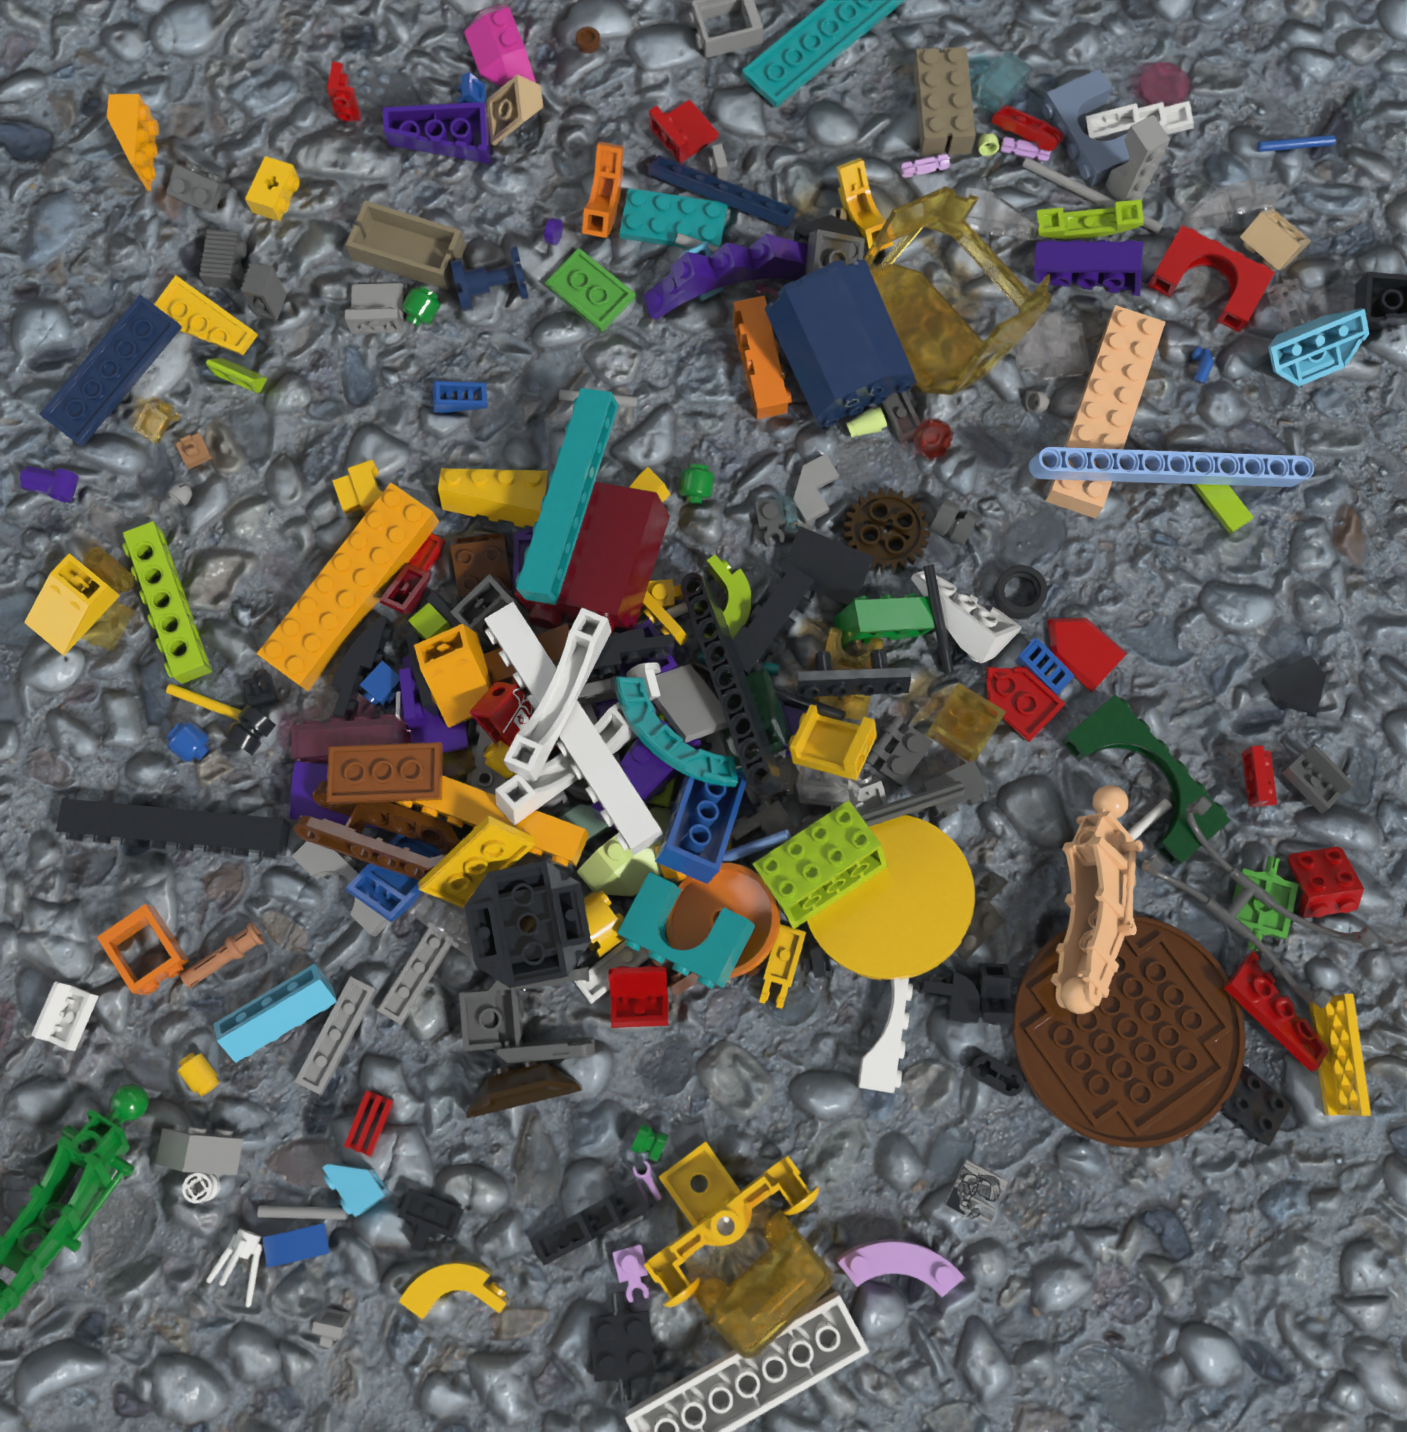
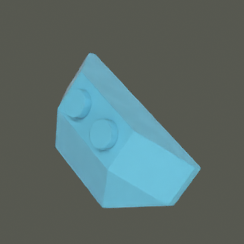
M1361 308L1325 315L1276 335L1268 346L1273 372L1295 386H1301L1345 368L1358 350L1361 342L1365 341L1369 335L1365 309Z

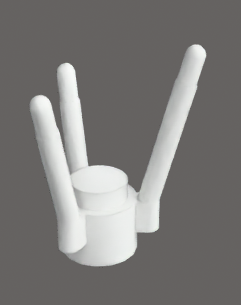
M239 1228L206 1281L207 1283L213 1281L232 1253L233 1255L219 1282L221 1286L225 1285L238 1258L249 1259L250 1254H253L245 1306L250 1307L263 1245L259 1244L260 1235Z

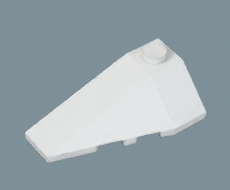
M924 571L913 574L911 579L924 597L929 596ZM936 575L947 630L960 648L966 651L972 660L984 663L995 658L1022 627L1000 610L993 607L989 611L977 604L979 599L975 596L970 595L969 597L957 593L955 585Z

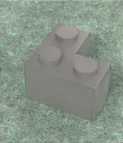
M175 1124L174 1129L162 1128L155 1164L181 1172L237 1175L244 1139L232 1137L233 1131L215 1129V1134L213 1135L206 1134L207 1129Z

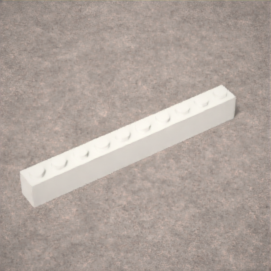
M514 602L484 619L488 626L485 633L493 645L496 643L500 645L502 651L498 652L507 667L512 664L516 670V673L513 674L514 679L521 689L524 687L528 689L531 695L527 696V699L533 709L536 710L557 668ZM576 701L558 736L560 740L556 744L564 757L570 755L574 761L570 766L579 780L585 778L589 785L585 790L593 803L597 801L601 803L604 810L600 813L609 827L613 824L619 832L615 837L623 850L630 849L635 856L662 839V830L579 702Z

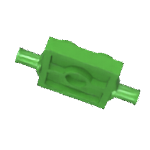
M1268 856L1264 872H1255L1245 868L1240 869L1241 872L1273 896L1278 904L1293 913L1299 884L1286 881L1279 875H1276L1280 861L1279 858ZM1238 883L1236 884L1233 901L1243 889ZM1254 896L1250 898L1236 916V918L1252 930V933L1260 941H1262V936L1267 935L1282 940L1287 939L1291 920L1272 907H1267ZM1249 940L1247 949L1260 952V950Z

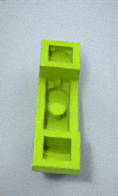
M1142 199L1115 202L1113 208L1064 213L1063 207L1037 210L1038 235L1055 239H1086L1135 229L1144 224Z

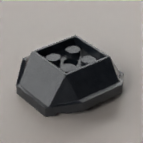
M547 861L488 872L464 906L474 965L509 988L569 976L592 942L581 883ZM525 916H532L537 921V927L531 933H525L520 928V921Z

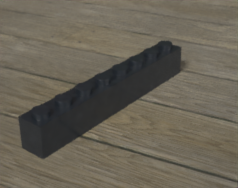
M62 798L56 832L66 835L65 840L83 842L85 837L93 838V842L99 844H111V840L121 841L120 845L138 847L140 842L149 843L148 847L154 849H166V845L176 846V850L193 852L194 848H204L203 852L208 854L220 855L221 850L232 851L231 855L248 857L249 853H259V858L276 860L277 855L286 856L291 823L282 818Z

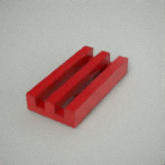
M366 1090L343 1147L372 1157L394 1100ZM372 1098L374 1103L357 1144L353 1143ZM382 1102L385 1106L368 1148L363 1147Z

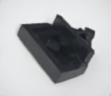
M1309 655L1263 676L1261 683L1274 700L1281 704L1280 710L1293 709L1306 712L1307 716L1316 718L1326 676L1312 656Z

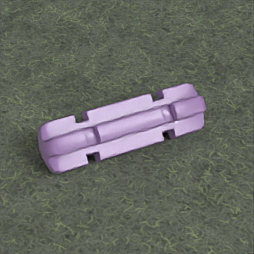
M1008 137L1003 139L1001 145L1002 153L1011 154V152H1014L1016 156L1028 157L1030 159L1037 157L1038 161L1047 162L1051 151L1048 152L1037 147L1038 144L1022 140L1014 142L1013 138Z
M944 153L937 155V158L930 156L916 159L914 163L911 161L902 162L900 165L901 175L903 178L913 176V173L920 175L934 172L936 168L938 170L948 169L950 164L949 156Z

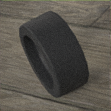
M1017 565L1008 568L1002 573L995 584L993 596L996 606L1010 618L1025 619L1039 611L1047 599L1048 587L1045 578L1038 570L1031 566ZM1013 578H1023L1032 583L1036 589V598L1033 603L1020 607L1009 602L1004 591L1008 581Z

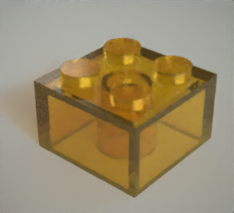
M958 682L926 733V736L968 762L976 761L1006 711Z

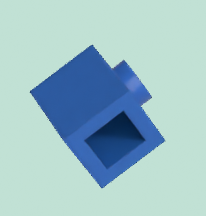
M383 661L360 684L365 691L363 697L372 705L376 706L379 703L384 708L389 704H395L396 693L401 691L400 676Z

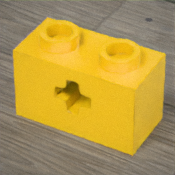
M267 156L264 157L245 198L252 213L281 221L283 214L289 209L293 192H296L299 187L300 180L294 166Z

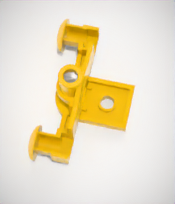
M706 1141L662 1173L659 1179L693 1226L644 1263V1267L655 1283L659 1282L669 1296L662 1305L674 1307L692 1296L699 1286L700 1278L698 1276L689 1282L679 1265L705 1244L725 1246L739 1240L749 1227L752 1209L756 1205L780 1190L790 1204L783 1213L785 1215H794L802 1212L815 1201L819 1194V1186L809 1190L799 1177V1170L790 1157L786 1155L740 1190ZM695 1175H703L708 1181L707 1188L702 1192H696L691 1187V1179Z

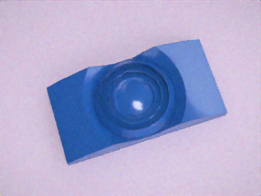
M398 834L389 843L402 849L404 847L410 848L411 852L428 858L441 855L437 847ZM371 863L346 886L347 892L389 922L394 921L407 911L422 893L418 887L419 880Z

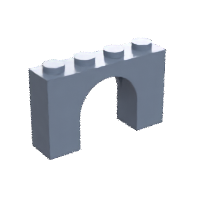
M1100 69L1047 92L1042 105L1045 118L1049 119L1054 127L1064 133L1063 143L1067 148V153L1071 159H1074L1079 167L1081 177L1087 180L1090 187L1106 181L1111 170L1130 162L1128 150L1124 142L1127 133L1113 140L1099 141L1087 136L1078 124L1077 118L1106 104L1112 88Z

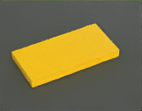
M487 816L418 882L419 890L464 908L487 873L511 868L536 845L535 837Z

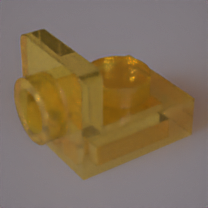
M146 402L134 430L152 443H160L170 422L179 421L181 416L174 412V407L167 402Z

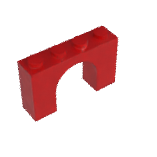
M1182 225L1151 278L1148 287L1171 297L1181 278L1188 270L1199 266L1214 268L1226 277L1230 286L1229 299L1216 322L1240 333L1250 319L1275 272L1268 269L1266 265L1257 263L1245 257L1242 253L1233 251L1223 246L1220 242L1199 234L1195 229Z

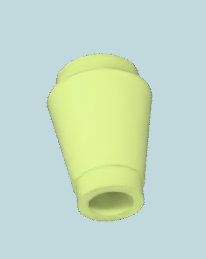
M871 407L846 423L851 438L882 432V428L887 427L880 407L875 409Z

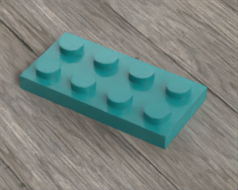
M628 188L619 232L620 239L691 249L675 243L677 235L680 233L721 248L728 205L718 201Z

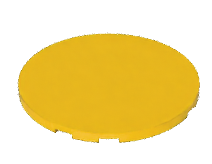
M903 815L869 826L882 844L888 867L807 920L816 942L833 961L841 967L843 966L860 976L870 979H907L935 968L944 962L960 945L971 924L974 913L975 889L969 864L960 848L938 827L922 819Z

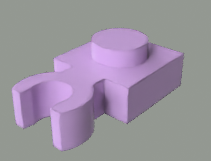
M642 1244L613 1251L612 1254L619 1283L624 1281L629 1283L626 1290L628 1301H634L632 1291L635 1288L642 1289L644 1298H648L649 1288L641 1280L642 1276L649 1274L644 1267L646 1260Z

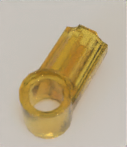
M93 547L84 555V565L118 594L129 592L134 586L135 576L103 548Z

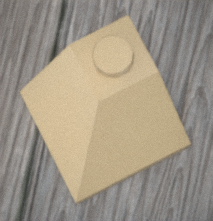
M516 75L486 100L492 145H496L543 108L541 85Z

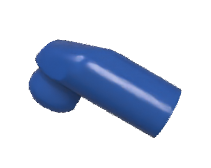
M1197 346L1191 355V358L1197 360L1199 364L1193 380L1205 384L1213 366V358L1208 348L1205 347L1203 349Z

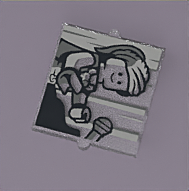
M964 1159L943 1206L962 1215L963 1220L967 1221L970 1219L988 1229L1009 1181L990 1172L989 1167L983 1168Z

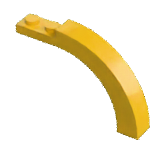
M649 467L629 487L657 492L662 503L670 496L664 482ZM646 591L639 617L645 614L653 624L658 621L663 626L660 629L662 634H673V638L682 646L689 640L688 636L664 608Z

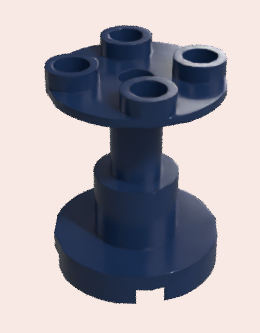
M517 246L509 247L513 266L486 272L485 267L465 271L461 258L451 260L452 272L463 312L473 310L471 297L491 293L490 287L513 282L518 283L521 300L529 298L526 283L520 284L525 282L521 263H515L520 262Z

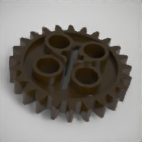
M879 488L876 496L873 492L868 491L867 500L859 496V505L852 503L850 508L852 512H847L845 519L849 522H844L843 529L848 532L844 533L843 539L851 540L847 546L875 557L870 571H873L876 565L880 566L881 573H884L886 567H889L891 572L895 573L897 565L904 571L907 566L906 561L914 565L916 562L915 556L921 558L924 553L922 549L927 548L929 542L925 539H928L931 534L930 531L925 530L929 528L930 521H923L927 511L918 512L921 503L918 502L913 505L911 503L912 495L904 499L903 490L898 495H894L893 488L889 489L888 494H884L882 488ZM876 510L882 511L885 517L877 518L872 512ZM906 520L910 523V526L902 527L897 521ZM885 527L890 529L888 534L883 532ZM872 534L876 540L872 542L867 541L863 535ZM897 543L901 550L893 551L889 548L888 544Z

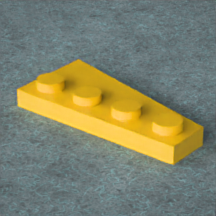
M176 275L154 304L182 326L180 332L240 355L245 354L258 336L255 331Z

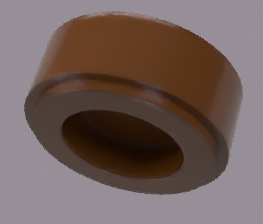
M583 27L576 33V46L579 51L590 54L599 49L601 44L600 34L595 28Z

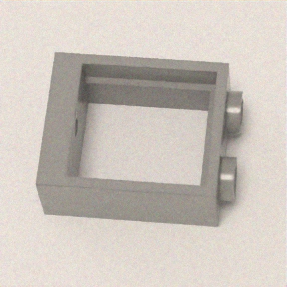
M692 0V12H689L691 27H696L697 46L699 49L703 48L706 58L762 44L763 26L754 0ZM741 10L747 29L712 38L708 37L703 22L704 19Z

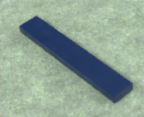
M658 155L649 166V175L788 228L796 217L797 209L795 207Z

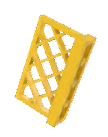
M1353 994L1332 996L1330 1002L1323 1008L1309 1002L1312 1028L1329 1049L1321 1066L1318 1068L1324 1115L1371 1116Z

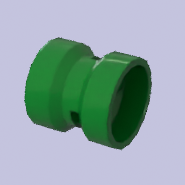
M642 1123L631 1151L638 1154L647 1152L649 1159L658 1162L669 1135L663 1132L654 1134L650 1126Z

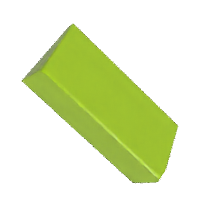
M223 358L207 359L206 361L213 375L254 393H260L267 381L266 376Z

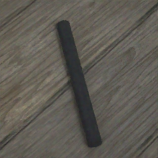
M934 564L923 566L943 673L954 672L935 568Z

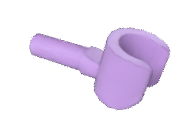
M643 1160L647 1166V1172L644 1175H639L635 1166H633V1172L638 1178L644 1180L655 1201H658L662 1196L651 1177L652 1167L647 1161Z

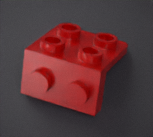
M1336 846L1292 853L1288 856L1287 861L1303 891L1298 908L1302 918H1318L1328 914L1349 913L1358 910L1364 887L1341 847Z
M657 965L633 968L619 966L608 970L611 994V1028L669 1026L668 986L665 967Z

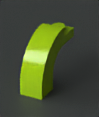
M715 554L707 560V570L727 595L728 604L723 614L733 639L742 625H748L747 621L751 613V590L743 571L739 569L731 574L733 571L725 559L720 560Z

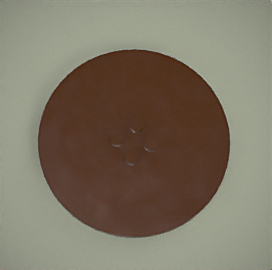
M1133 915L1137 931L1135 935L1125 936L1115 959L1119 967L1111 979L1108 987L1110 990L1108 996L1101 998L1099 1006H1095L1092 1011L1085 1014H1077L1059 1006L1056 1000V985L1051 981L1053 974L1058 973L1059 953L1056 949L1059 943H1064L1067 929H1065L1048 941L1030 961L1020 979L1012 1007L1014 1015L1011 1026L1014 1051L1021 1072L1033 1094L1065 1126L1084 1137L1111 1146L1125 1148L1160 1146L1175 1142L1202 1128L1221 1110V1106L1231 1096L1238 1082L1245 1055L1246 1035L1240 1003L1224 989L1230 979L1221 965L1198 941L1178 928L1156 919Z

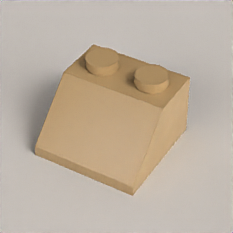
M1273 208L1262 211L1240 236L1245 241L1243 246L1254 254L1258 252L1264 258L1262 262L1272 270L1276 268L1278 271L1285 268L1311 242L1310 239Z

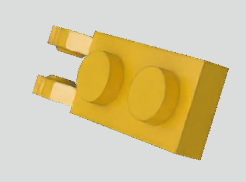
M780 924L779 933L771 950L763 980L765 982L759 999L760 1003L765 1004L768 1000L771 982L782 985L776 999V1007L783 1008L788 987L792 985L806 935L805 931L793 930L791 927Z

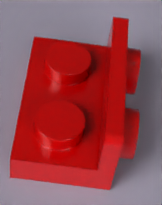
M332 61L327 90L335 117L343 121H360L361 114L354 88L349 87V75L345 74L343 63Z
M1251 746L1241 753L1248 807L1274 806L1277 804L1271 752L1264 751L1263 746Z

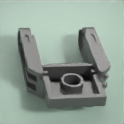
M575 966L567 977L509 988L497 980L490 989L460 992L463 1050L493 1049L507 1063L584 1057L595 1054V1041L593 1037L523 1042L521 1040L523 1026L518 989L559 986L565 982L581 980L589 982L588 966Z

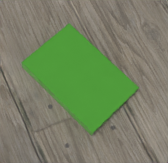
M580 248L544 282L545 287L601 333L636 298V293Z

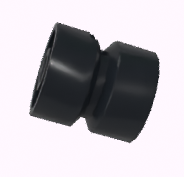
M247 704L238 715L239 722L232 723L223 735L253 756L262 744L261 737H268L276 724Z

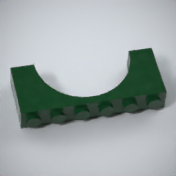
M1115 694L1066 735L1061 742L1079 762L1098 751L1124 749L1148 758L1161 770L1171 789L1173 812L1167 831L1155 847L1175 867L1183 863L1202 846L1186 818V809L1189 803L1196 801L1201 795L1212 802L1210 808L1202 816L1197 813L1193 814L1199 829L1207 841L1231 820L1226 816L1227 812L1224 807L1217 802L1214 803L1207 795L1208 791L1204 785L1194 781L1188 774L1187 767L1181 761L1173 758L1169 753L1168 746L1162 740H1157L1152 735L1149 725L1132 713L1129 703Z

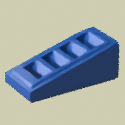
M433 381V413L486 409L488 406L486 382ZM473 391H478V400L473 399ZM463 392H467L468 400H463ZM452 393H456L457 400H452ZM441 394H446V399H441Z
M1036 637L1015 660L1021 667H1026L1056 695L1074 677V674ZM1035 651L1038 656L1031 661L1029 656ZM1044 659L1046 663L1039 669L1036 665ZM1052 666L1055 670L1047 677L1044 673ZM1061 673L1063 678L1055 685L1052 680Z

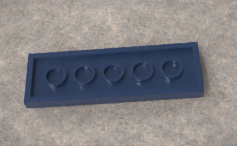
M139 295L39 415L79 446L83 447L182 329V326L142 295Z

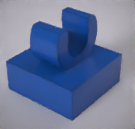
M470 72L463 74L462 84L457 86V91L462 94V97L457 98V102H485V84Z

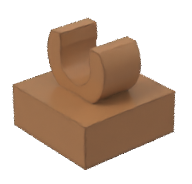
M200 432L193 436H185L180 439V442L175 443L188 469L213 459Z

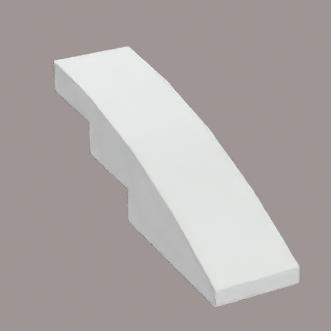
M1187 101L1164 107L1163 102L1142 108H1138L1137 103L1086 116L1089 137L1099 141L1116 139L1128 133L1131 125L1152 115L1156 117L1166 134L1193 129L1194 123L1190 102Z

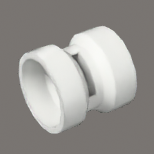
M194 1173L189 1175L182 1185L184 1197L192 1203L212 1200L220 1190V1181L215 1174Z

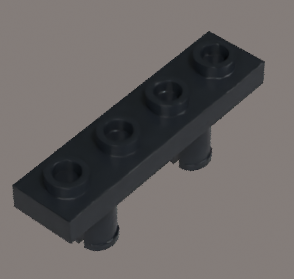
M876 649L870 653L872 669L832 670L831 653L820 651L815 654L816 671L797 672V697L815 698L818 696L843 697L846 695L871 696L874 694L899 695L909 693L911 670L910 668H888L887 654L883 649Z

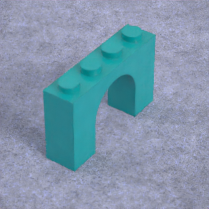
M649 872L617 932L618 935L625 939L623 944L639 952L641 947L650 951L647 955L648 957L661 964L665 960L673 963L672 969L685 976H688L689 972L699 976L697 982L710 989H713L714 985L724 989L755 925L749 919L723 907L710 934L703 943L689 950L673 949L667 941L665 925L682 890L674 883Z

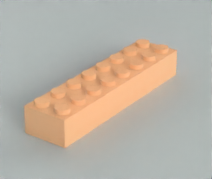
M1115 305L1106 323L1064 447L1124 448L1165 321ZM1068 460L1069 465L1074 468V464ZM1094 461L1095 466L1099 468L1098 463ZM1053 480L1046 502L1096 519L1104 508L1112 481Z

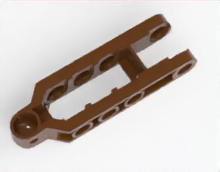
M320 781L317 784L312 798L315 803L323 808L349 816L350 818L344 826L327 819L319 820L314 817L300 815L294 826V832L303 840L419 881L461 842L450 823L390 802L328 804L326 802L327 781ZM369 823L437 847L441 855L428 858L411 852L410 848L404 847L402 849L383 842L381 838L377 837V839L362 835L366 824Z

